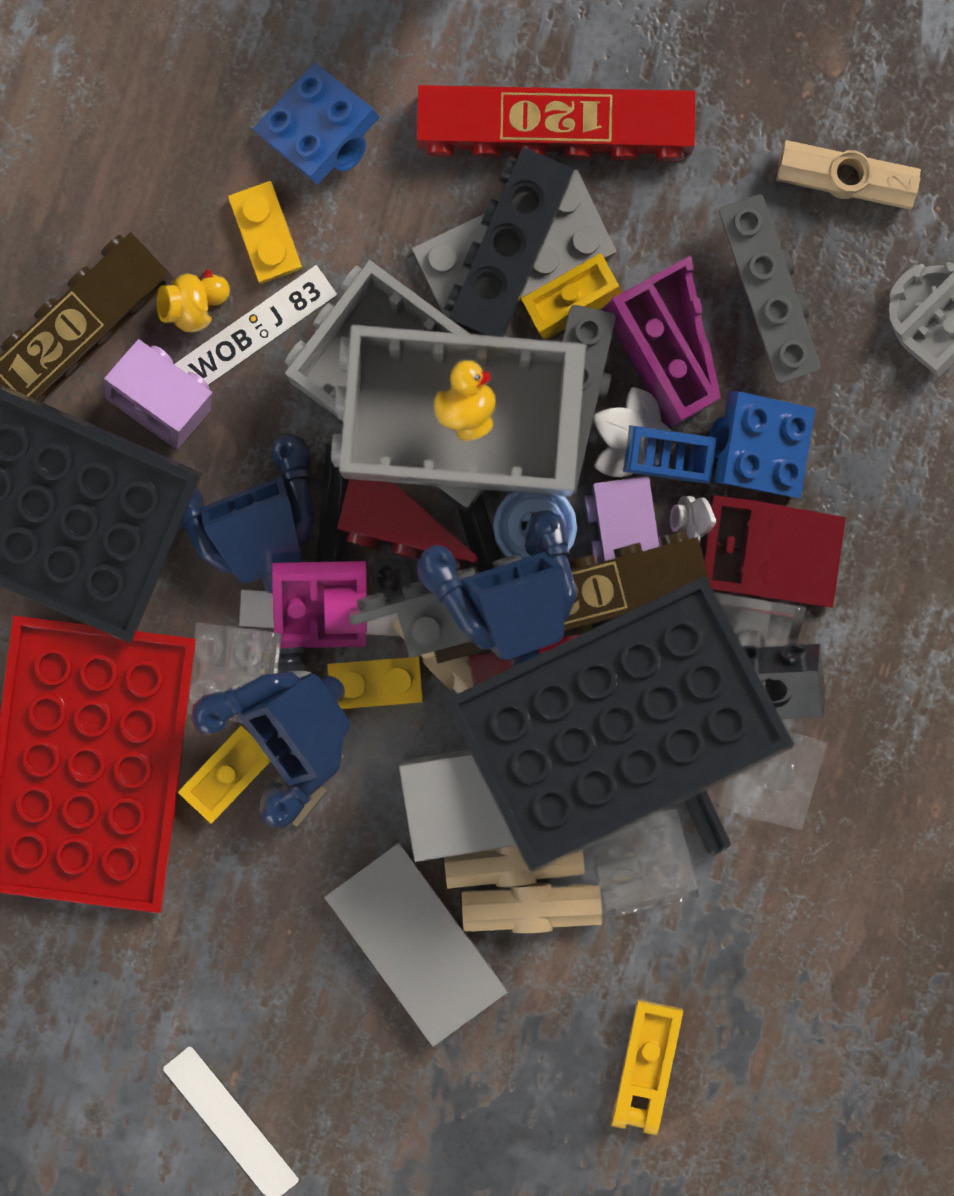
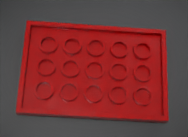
M13 615L0 711V893L153 913L163 912L197 638L137 631L133 641L129 643L87 624Z

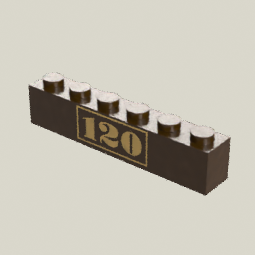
M132 232L125 238L121 235L116 236L102 249L101 254L103 258L91 270L86 266L69 280L67 285L70 289L58 301L55 298H51L36 311L34 317L37 321L25 332L21 329L15 331L2 343L0 348L4 352L0 354V384L43 403L157 295L160 286L168 285L174 277Z
M685 530L659 537L661 546L643 551L640 542L613 549L615 559L597 563L594 554L568 561L578 593L568 620L564 622V630L624 615L703 576L706 577L710 585L698 537L688 539L687 531ZM470 641L437 650L434 653L438 664L488 650L481 649Z

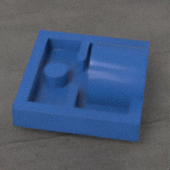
M314 62L259 121L253 130L263 141L318 185L334 167L339 171H347L359 163L366 150V141L363 135L380 117L371 106Z
M730 391L728 393L725 417H720L713 423L708 436L717 438L714 457L718 458L714 483L787 498L801 499L815 408L740 391Z

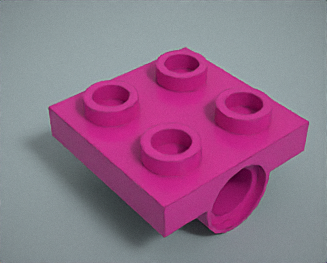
M366 561L272 563L274 649L295 647H366L367 621L351 625L349 619L350 610L358 607L356 601L366 597Z

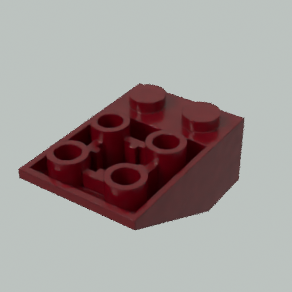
M349 479L337 529L348 534V542L378 550L380 542L393 545L392 553L419 560L423 551L432 545H438L450 550L456 561L457 570L466 569L469 567V564L480 566L481 559L399 486L382 481Z
M717 495L709 498L708 503L714 513L716 523L712 530L704 535L702 554L713 591L833 608L846 517Z

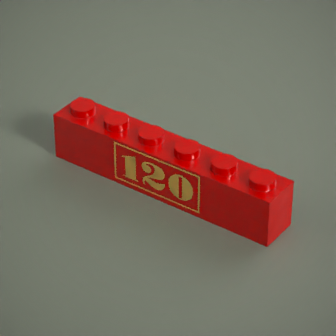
M418 85L417 145L418 149H427L426 154L433 157H450L454 155V150H472V155L480 158L499 157L500 151H518L519 157L522 147H525L545 157L546 152H564V158L572 160L592 158V153H610V159L618 161L636 160L638 154H656V160L682 161L683 155H691L695 146L696 91Z

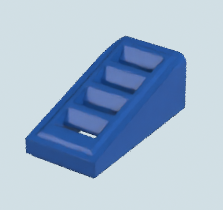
M629 425L623 472L710 484L717 438ZM641 437L647 438L644 465L637 464ZM657 439L662 440L659 467L653 466ZM676 442L673 469H669L671 444ZM686 444H689L691 448L688 470L683 471Z

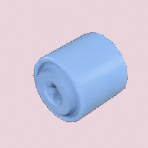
M517 492L508 494L498 506L493 522L495 544L502 556L505 558L520 555L521 559L530 557L524 547L525 530H522L521 524L522 522L529 521L531 514L541 510H551L561 515L567 526L568 549L570 550L574 544L577 523L575 512L567 498L564 496Z

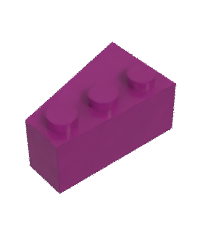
M691 255L612 298L601 310L615 314L616 319L613 332L646 390L657 400L660 414L670 429L708 408L721 398L709 341H706L701 318V313H703L700 298H697L692 276L694 268Z

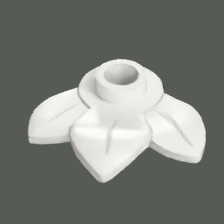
M632 387L628 393L626 408H609L594 414V424L602 439L609 445L596 459L594 468L603 474L613 477H627L633 474L623 472L629 425L671 431L666 424L661 422L660 407L652 394ZM641 437L637 464H644L647 446L646 437ZM658 440L653 466L659 464L662 440ZM672 442L670 454L672 452L674 442Z
M682 496L678 504L672 507L670 514L672 531L677 533L686 530L688 539L698 537L699 543L700 538L709 533L716 523L711 506L705 498L695 499L693 496Z

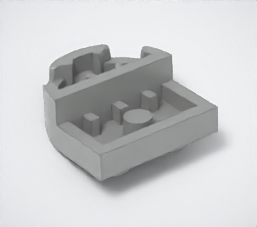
M945 262V265L925 267L924 264H919L912 267L896 281L889 296V318L898 341L938 378L954 363V263Z

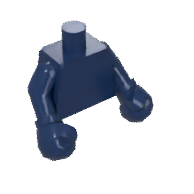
M290 433L279 435L273 441L271 449L273 463L282 475L281 477L204 506L203 495L197 486L180 527L182 530H186L198 556L223 573H234L241 583H248L261 578L266 591L273 594L272 563H294L302 560L299 547L309 541L315 516L308 484L311 481L309 473L310 451L302 438Z
M551 510L538 511L529 519L526 525L524 547L530 557L463 578L461 581L456 574L457 566L452 553L443 546L432 545L424 550L416 565L419 581L436 595L440 603L445 604L458 628L479 648L490 649L502 660L512 658L513 667L540 655V648L561 641L564 636V622L568 620L578 593L568 562L570 553L568 549L567 526L561 515Z
M293 672L268 673L255 678L235 690L231 687L223 692L203 695L193 705L191 717L196 731L203 735H213L223 730L228 725V720L239 715L240 720L286 782L284 784L270 783L266 786L258 801L261 820L270 827L284 828L294 822L305 804L312 799L311 795L338 772L344 744L342 739L350 727L348 717L338 705V702L345 694L343 684L333 676H325L320 680L313 673L298 677Z

